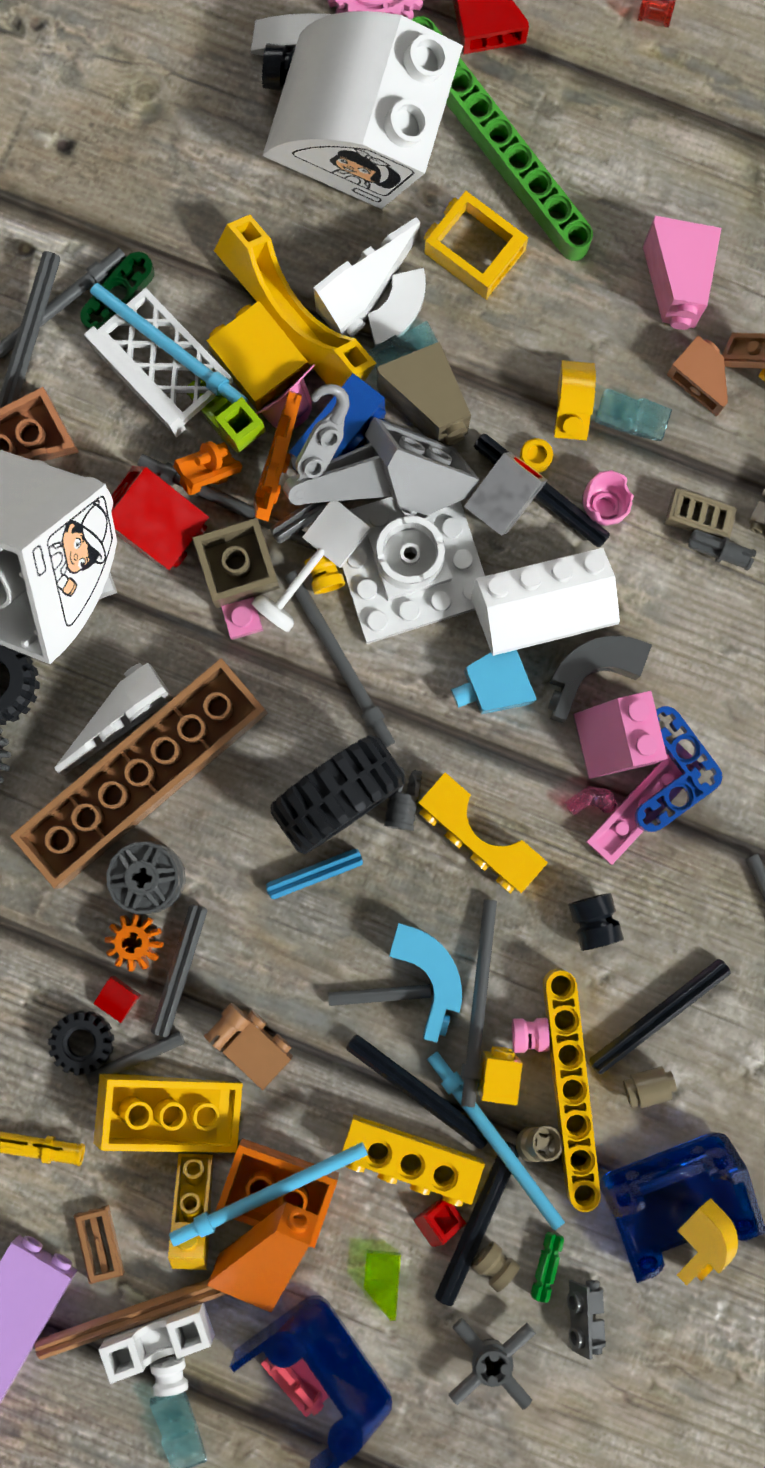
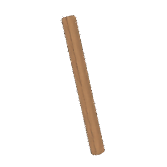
M207 1279L40 1338L34 1344L35 1352L38 1359L43 1360L227 1294L207 1286L209 1281Z

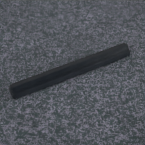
M482 434L474 444V448L494 465L503 453L509 452L488 434ZM547 482L535 496L536 499L596 547L600 548L609 538L610 534L595 521H592L587 514Z
M720 959L713 962L589 1059L594 1070L598 1074L606 1072L731 974L727 964Z
M355 1035L352 1037L346 1047L348 1052L478 1149L486 1146L488 1141L468 1116L361 1036Z
M505 1141L516 1157L519 1158L516 1145ZM498 1155L435 1294V1299L444 1305H454L512 1174Z

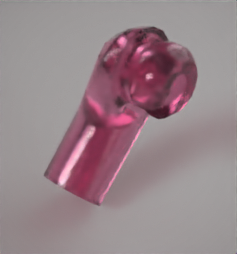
M592 786L584 788L564 802L573 816L589 805L598 807L603 813H610L617 806L613 792L609 789Z

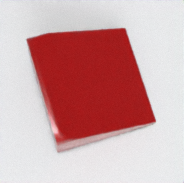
M113 975L108 979L93 1004L122 1023L141 994Z
M443 1197L413 1219L432 1247L444 1245L467 1224L456 1207L442 1200Z

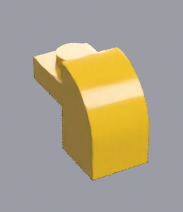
M561 361L554 438L587 441L595 398V363Z
M711 1198L678 1230L698 1252L677 1274L686 1286L695 1277L702 1281L713 1269L720 1274L736 1255L738 1236L735 1226L728 1215Z

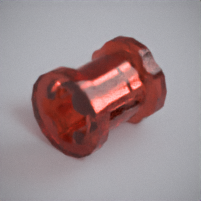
M642 0L637 21L642 22L644 19L663 23V27L669 28L676 0Z

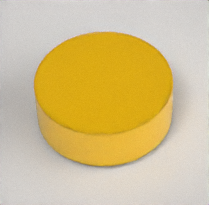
M533 438L524 443L519 458L535 471L541 473L550 466L553 459V450L547 441Z

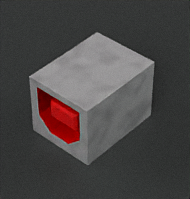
M512 452L503 453L464 507L502 536L511 530L548 480Z

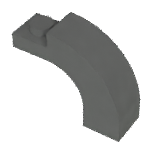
M605 636L588 641L573 650L558 666L549 682L561 688V691L554 690L548 709L553 710L550 719L560 723H564L567 720L581 682L593 673L609 671L633 680L638 679L642 674L652 644L631 637Z

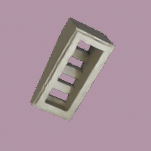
M675 488L671 495L664 524L692 532L699 530L721 539L728 537L730 540L737 508L690 491ZM682 503L688 504L685 517L679 515ZM695 506L700 507L697 521L692 520ZM707 509L713 511L710 525L704 524ZM719 513L726 514L722 530L716 528Z

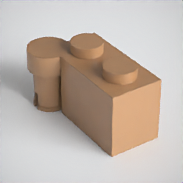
M230 1003L221 1012L222 1018L204 1037L210 1043L219 1035L212 1046L219 1051L222 1050L225 1056L258 1087L264 1090L292 1059L293 1055L289 1052L292 1047L279 1034H276L274 1037L264 1029L267 1025L266 1022L253 1010L248 1014L244 1009L241 1011L233 1003Z

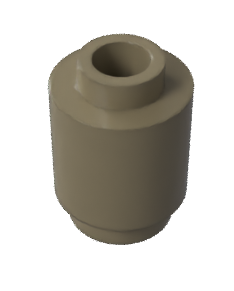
M662 1066L632 1074L630 1079L623 1080L625 1093L631 1108L639 1106L642 1109L673 1099L672 1092L677 1091L672 1072H665Z

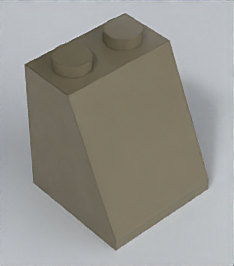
M440 342L377 367V389L379 393L425 436L438 442L446 443L449 446L465 439L464 435L468 434L471 414Z

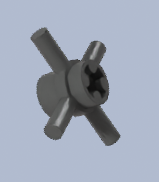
M463 1318L459 1319L452 1328L473 1351L471 1359L473 1372L449 1393L452 1401L458 1405L481 1383L490 1387L502 1385L521 1409H526L531 1404L532 1398L512 1376L514 1368L512 1355L536 1334L534 1329L526 1323L502 1344L495 1339L482 1341ZM489 1356L491 1361L495 1362L501 1358L503 1363L500 1362L498 1366L494 1367L495 1370H487L486 1364L483 1361Z

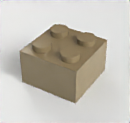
M258 518L193 537L208 589L216 608L280 589Z

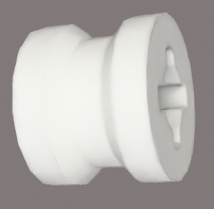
M167 1357L151 1363L150 1370L155 1376L156 1381L153 1385L155 1396H173L188 1389V1380L183 1376V1370L186 1366L185 1358Z

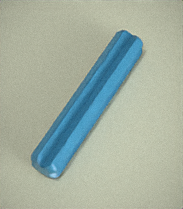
M352 849L270 881L266 884V889L271 899H277L359 867L363 864V859L358 849Z

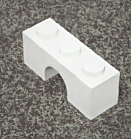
M201 1303L108 1336L104 1339L98 1350L109 1383L111 1384L144 1372L149 1364L165 1356L175 1354L177 1359L211 1347L215 1333L205 1304Z

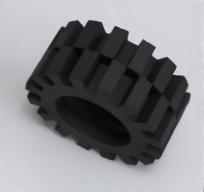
M84 1010L61 1018L57 1022L58 1024L52 1028L50 1032L52 1037L48 1039V1045H51L52 1049L49 1051L50 1057L54 1056L56 1059L54 1064L57 1067L62 1066L64 1068L62 1071L66 1073L73 1072L74 1075L79 1076L92 1073L108 1061L109 1055L114 1049L112 1042L115 1039L114 1034L111 1035L110 1029L112 1027L110 1024H106L104 1022L105 1018L101 1015L97 1016L95 1012H84ZM83 1029L90 1032L93 1036L94 1048L90 1054L79 1056L70 1049L69 1039L75 1030Z

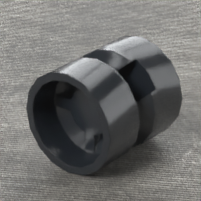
M266 44L262 66V86L264 89L282 91L296 47L290 52L284 45Z
M611 893L589 897L568 904L573 922L580 926L576 934L581 951L603 947L624 940L619 921L612 918L616 909Z

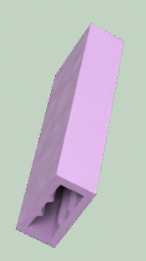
M18 1235L11 1242L0 1261V1404L78 1271L72 1267V1262L67 1257L58 1253L50 1254L42 1249L43 1245L37 1239L30 1236L22 1237Z

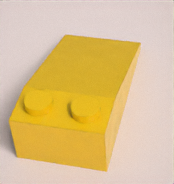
M99 1074L93 1143L101 1151L236 1153L243 1083L133 1074Z

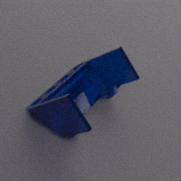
M312 1295L305 1298L234 1351L230 1364L233 1372L262 1351L273 1365L280 1368L290 1367L303 1358L343 1416L329 1429V1447L310 1460V1468H338L362 1449L392 1410V1394L331 1304L322 1296Z

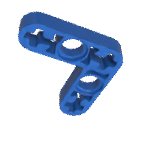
M662 706L656 709L657 716L661 714L663 717L668 715L672 717L673 720L669 725L674 732H677L680 728L684 732V734L675 737L669 744L666 738L672 734L666 727L661 729L666 753L681 771L682 775L636 809L635 822L645 832L661 830L717 789L722 781L720 767L679 712L669 706ZM681 740H687L693 744L694 753L689 759L679 757L676 752L677 743ZM702 756L704 761L698 763L703 771H712L713 775L710 777L712 784L709 785L707 782L700 784L698 778L701 776L699 770L695 766L689 771L686 765L695 762ZM675 787L683 788L687 793V801L681 807L673 805L669 799L670 791ZM661 797L664 806L672 812V815L668 817L667 811H663L656 817L658 822L656 826L653 823L645 824L643 821L646 817L644 810L647 808L649 811H653L662 806V804L657 802V799Z

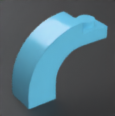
M398 922L389 957L417 965L430 978L433 987V1000L423 1038L437 1043L439 1035L445 1036L449 1026L450 1016L445 1015L446 1009L460 1013L462 1004L460 975L454 960L440 942L421 929Z

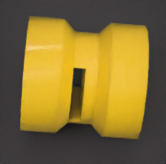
M325 556L320 559L310 572L313 578L311 586L314 594L328 593L345 585L343 575L338 572L337 566ZM310 558L304 561L305 565L310 560Z

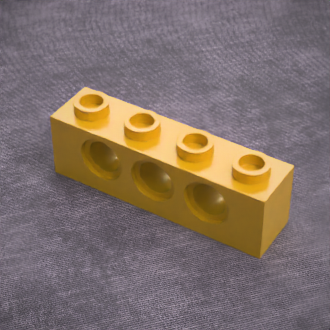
M353 1114L341 1152L363 1142L367 1152L372 1144L382 1143L387 1147L388 1153L382 1159H375L368 1152L367 1156L345 1167L361 1173L364 1172L365 1168L378 1173L377 1177L388 1183L397 1184V1180L411 1184V1190L423 1195H429L430 1191L444 1195L442 1200L455 1206L462 1207L463 1202L472 1205L485 1166L483 1158ZM408 1154L418 1156L421 1160L419 1167L415 1170L405 1169L401 1165V1160L404 1156ZM438 1167H450L453 1170L452 1177L448 1181H438L434 1177V1172Z

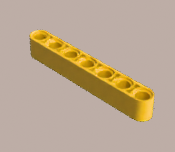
M553 969L543 979V993L546 1018L549 1025V1047L558 1127L563 1140L561 1154L565 1190L569 1201L575 1209L580 1212H590L598 1207L601 1192L578 989L572 974L563 969ZM560 975L565 976L568 981L567 990L562 994H555L551 989L552 980ZM562 1010H568L572 1015V1021L566 1028H558L555 1024V1017ZM572 1045L576 1050L574 1059L567 1063L560 1061V1049L563 1046ZM569 1080H577L580 1085L578 1093L572 1097L565 1096L563 1094L564 1084ZM573 1115H580L584 1119L583 1126L578 1131L567 1129V1121ZM575 1151H586L588 1156L583 1165L574 1166L571 1164V1156ZM588 1185L592 1189L590 1197L583 1201L575 1199L576 1189L579 1186Z

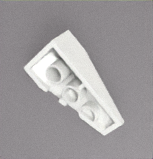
M417 217L387 235L381 243V248L376 250L370 246L362 252V257L356 264L352 266L348 261L313 288L316 312L332 330L352 337L364 327V321L368 318V313L373 310L392 280V275H395L420 235V221Z
M138 663L124 673L126 678L118 683L54 767L58 774L66 775L152 716L174 698L149 663L143 666L141 663Z

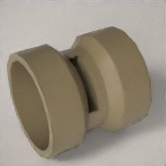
M551 1126L527 1127L521 1130L516 1138L517 1153L527 1162L553 1161L558 1158L563 1148V1140L560 1133Z
M492 1241L477 1255L471 1268L478 1275L489 1277V1285L496 1292H500L516 1276L520 1265L513 1258H505L502 1254V1248L495 1241Z

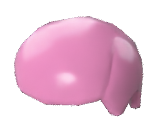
M609 470L599 472L588 482L583 492L582 502L587 515L592 521L600 525L609 526L619 524L630 513L634 495L627 487V478L620 473Z

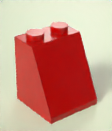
M132 466L111 494L113 499L111 513L116 535L162 569L170 571L172 567L177 568L186 558L187 552L185 549L191 543L193 537L203 535L207 529L205 522L209 516L146 466Z

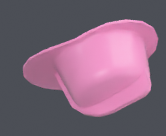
M315 364L299 377L278 399L256 412V414L261 413L276 429L288 391L290 390L302 394L293 429L301 425L309 417L312 410V400L304 377Z

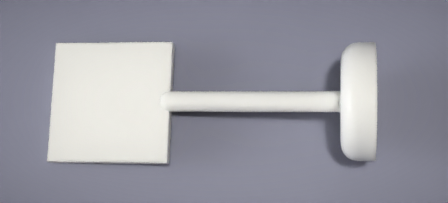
M339 501L329 502L302 537L316 548L317 551L276 603L266 596L259 595L253 600L252 605L276 626L289 632L294 625V620L283 607L320 559L325 556L341 568L371 530V527Z

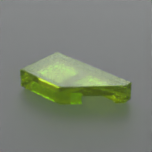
M367 1250L364 1289L390 1321H396L401 1253Z

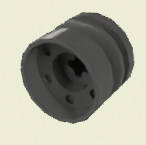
M134 842L121 848L111 859L106 872L107 888L113 901L123 910L134 914L158 913L171 907L181 897L186 884L185 868L180 857L169 847L154 842ZM146 868V874L152 876V881L145 883L143 888L142 881L137 880V874L143 873Z

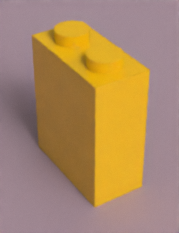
M260 301L252 306L248 304L241 308L234 320L226 326L221 324L210 333V338L206 340L212 355L232 377L235 384L257 411L288 389L309 369L308 361Z

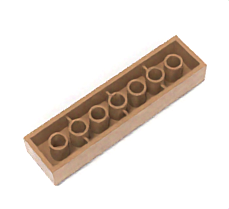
M220 658L10 835V837L54 889L63 888L264 718L268 712L224 660Z

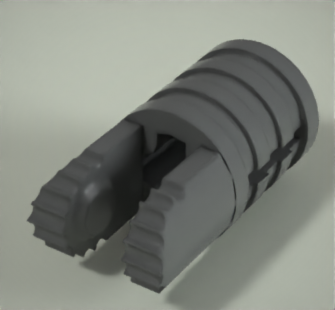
M412 771L408 779L409 783L406 794H402V786L389 797L385 816L386 821H384L385 827L414 831L413 824L416 817L415 812L417 811L416 805L419 800L422 771Z

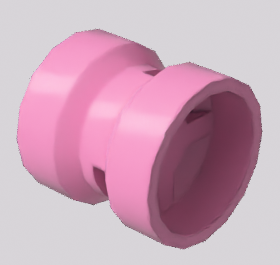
M523 1018L512 1019L514 1053H525L527 1049H535L537 1052H549V1025L547 1018H536L533 1022H526Z

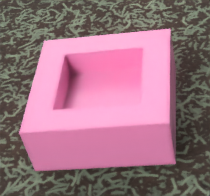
M254 597L221 606L231 640L263 631L258 610L252 605Z

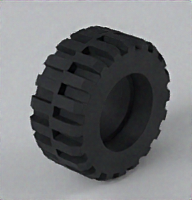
M368 735L337 753L288 788L270 805L271 814L298 852L307 854L398 791L406 784L405 774L380 738Z

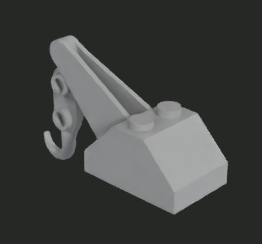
M335 384L324 385L312 395V402H317L320 397L326 394L334 395L337 402L333 410L313 427L296 459L295 466L298 474L288 478L283 485V490L292 504L302 505L318 502L393 497L396 501V507L409 514L415 511L423 515H429L470 497L480 481L456 448L376 417L373 418L365 433L367 445L332 459L343 439L345 416L350 405L349 396L345 389Z

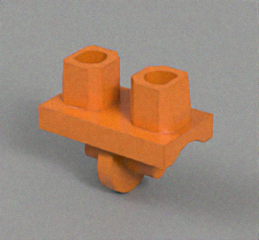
M212 441L201 444L200 451L176 459L173 465L174 469L181 476L180 485L189 495L200 492L201 487L208 484L219 485L227 482L228 477L240 473L243 466L232 457L224 442L216 445Z

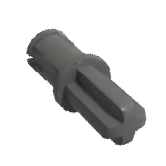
M694 530L689 537L688 547L690 549L712 556L718 563L722 560L748 571L754 562V559L751 557L756 556V550L729 542L728 537L721 539L699 530Z

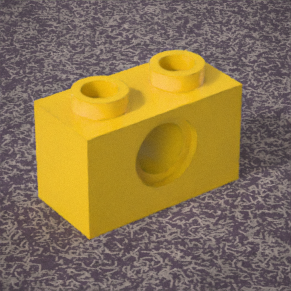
M492 1046L491 1052L483 1051L482 1078L479 1080L478 1086L480 1098L482 1101L517 1106L522 1062L512 1052L511 1048Z

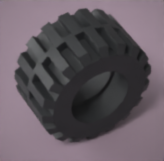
M0 645V663L7 667L10 675L9 686L5 693L0 696V725H6V721L15 722L20 719L19 714H27L31 710L27 706L30 702L35 703L38 696L34 695V691L39 689L40 682L36 680L35 676H38L39 673L37 668L32 665L33 660L30 656Z

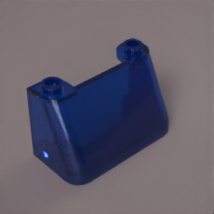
M719 1132L705 1134L606 1173L599 1182L607 1209L637 1283L653 1278L663 1270L665 1262L662 1252L688 1242L678 1230L710 1198L731 1219L737 1231L738 1240L748 1241L765 1234L764 1221L748 1168L730 1139L725 1134Z

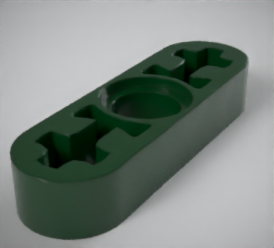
M143 252L130 253L102 286L109 292L115 286L124 287L127 293L121 301L127 304L146 288L154 277L155 270L150 257ZM144 263L145 272L143 274L140 272L134 274L132 266L136 264L140 267ZM130 278L133 282V287H131L128 282ZM92 296L83 306L80 318L87 331L93 326L98 330L116 313L110 312L107 307L104 309L101 301ZM92 313L95 315L101 313L103 321L101 323L97 321L92 323L90 315Z

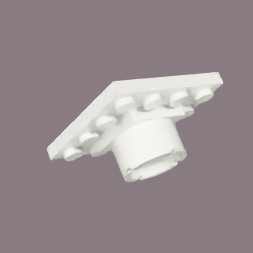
M393 497L350 509L353 514L371 527V530L342 566L366 644L475 610L471 599L476 578L483 577L485 574L461 501L429 515H423L415 511L412 514L406 513L396 507V501ZM411 552L414 553L416 557L410 560L407 559L404 556V554Z

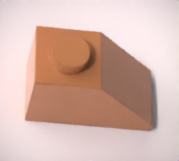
M698 335L673 363L667 376L717 417L728 403L724 356L720 354L719 348L708 339L703 340Z

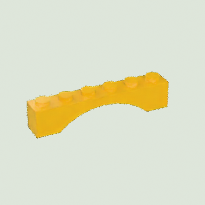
M247 215L228 223L214 252L256 302H261L310 366L315 364L313 369L327 385L335 384L342 387L352 373H354L361 380L365 381L377 363L356 338L342 335L328 328L303 306L282 273L271 238L251 215Z

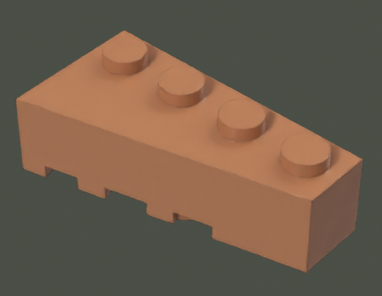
M44 387L0 408V450L31 460L41 461L80 453Z

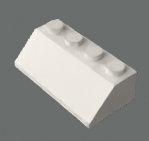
M604 548L476 578L471 596L492 656L618 625L620 622L615 575Z

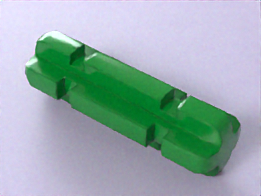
M547 1232L545 1234L543 1242L545 1250H541L535 1274L537 1281L533 1282L531 1290L532 1299L543 1303H548L552 1292L550 1284H554L560 1260L558 1252H562L564 1237L558 1233Z

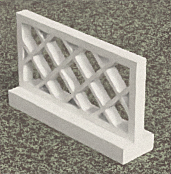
M144 288L126 304L137 312V309L148 301L154 307L153 319H146L157 329L158 326H172L175 329V343L183 349H194L197 352V360L202 363L203 358L208 363L204 364L212 371L220 372L229 379V384L233 382L232 377L147 288ZM159 313L164 319H159ZM117 314L112 316L98 330L93 326L83 334L91 348L176 438L186 430L184 424L216 397L206 386H200L201 379L196 375L194 386H177L178 371L190 370L174 358L173 363H156V351L160 347L152 341H134L135 328ZM117 326H129L128 340H114L109 334ZM182 336L186 341H180V337ZM122 348H128L127 353ZM134 348H151L150 363H136L133 360ZM143 370H149V376ZM155 370L172 371L171 386L156 385L154 382ZM165 393H171L170 398ZM176 393H194L193 403L182 412L176 406Z

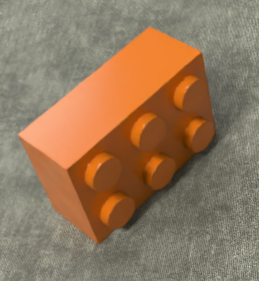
M242 1138L216 1211L314 1165V1163ZM333 1171L238 1216L234 1220L255 1226L285 1202L319 1216L309 1246L315 1248L338 1182L339 1172Z

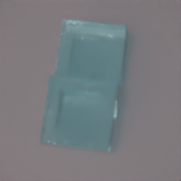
M425 321L400 337L392 336L369 350L368 354L377 363L375 365L377 369L380 365L439 341L430 324Z
M608 388L603 392L594 422L638 437L662 441L672 409L645 398L636 400Z
M184 1391L173 1396H155L151 1398L150 1408L161 1432V1444L171 1468H191L207 1462L202 1438L186 1392Z

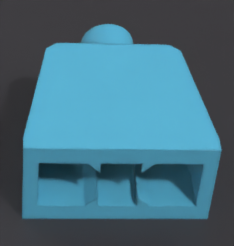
M517 650L494 656L490 652L465 668L464 673L468 683L451 689L458 708L476 701L481 714L526 706L537 700Z

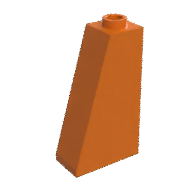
M285 1202L219 1253L207 1286L271 1313L310 1246L319 1216Z

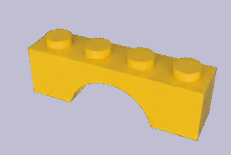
M445 772L418 802V805L422 808L419 814L432 826H435L437 822L447 830L444 836L458 849L462 845L467 847L473 853L470 859L483 871H486L488 867L498 875L495 881L509 894L513 890L522 893L548 862L523 840L509 846H494L478 838L472 831L467 818V806L471 794Z

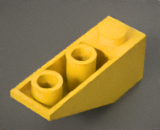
M178 1153L170 1233L194 1222L193 1218L202 1213H211L213 1155ZM198 1235L175 1247L170 1240L168 1260L171 1268L206 1270L209 1235L203 1238Z

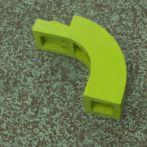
M195 380L187 386H194ZM200 380V386H206V383ZM186 393L193 401L194 393ZM222 395L216 396L200 410L220 437L237 453L266 432L262 420L243 397L232 404Z

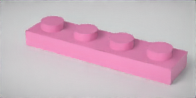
M679 743L677 744L676 752L679 757L683 759L692 757ZM668 754V759L659 762L586 841L609 865H613L643 832L635 822L636 809L682 775ZM697 760L686 765L689 771L695 766L699 771L701 770ZM675 787L670 791V802L683 788ZM661 797L657 799V802L662 804V806L653 811H649L647 808L644 810L646 813V817L643 819L645 824L652 823L665 809Z

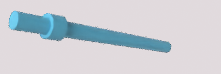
M96 283L92 286L90 294L206 383V388L216 396L222 395L232 404L241 397L247 402V397L229 384V379L220 372L214 373L102 285Z
M437 1051L427 1060L442 1079L441 1085L449 1095L452 1093L461 1105L464 1080L457 1071L454 1073ZM475 1102V1108L462 1106L554 1231L557 1230L565 1221Z
M363 1142L211 1214L205 1212L194 1217V1222L169 1233L170 1240L175 1247L198 1235L203 1238L215 1232V1227L367 1156L368 1152Z

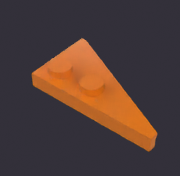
M290 390L288 391L253 499L255 518L267 522L269 521L273 504H276L280 494L281 485H279L281 473L287 472L291 460L290 454L287 451L302 394Z

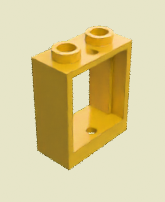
M465 190L459 199L454 197L449 202L444 211L445 217L439 224L434 222L424 236V240H426L424 254L487 300L525 252L529 237ZM465 211L508 242L483 274L441 243Z

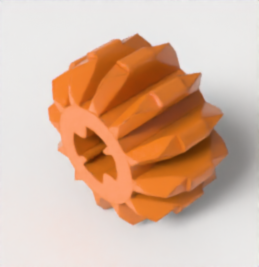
M134 914L132 923L126 915L120 916L122 928L114 923L109 926V929L116 934V937L108 936L105 937L104 941L105 943H114L115 948L106 952L108 957L117 953L120 955L115 961V966L121 967L127 960V969L132 972L135 970L137 962L143 970L149 967L146 956L153 961L159 959V955L152 950V947L162 948L164 942L154 941L153 936L161 934L162 930L161 928L149 930L154 921L151 917H148L141 925V914ZM134 933L138 934L136 939L141 938L142 945L135 947V950L132 951L130 949L132 945H127V938L133 937Z

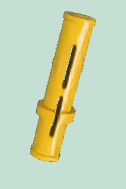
M0 1131V1153L41 1159L42 1163L45 1164L55 1161L77 1166L82 1165L85 1144L58 1141L55 1136L49 1135L45 1139Z

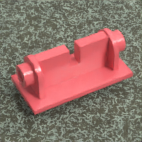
M288 1340L283 1342L261 1362L263 1368L306 1418L311 1413L313 1416L318 1414L324 1407L322 1403L332 1395L330 1389Z

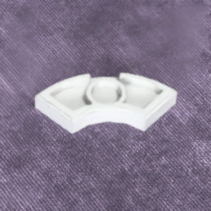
M424 268L392 275V290L388 300L379 309L368 313L375 348L385 346L398 339L410 328V325L416 319L422 308L425 296Z

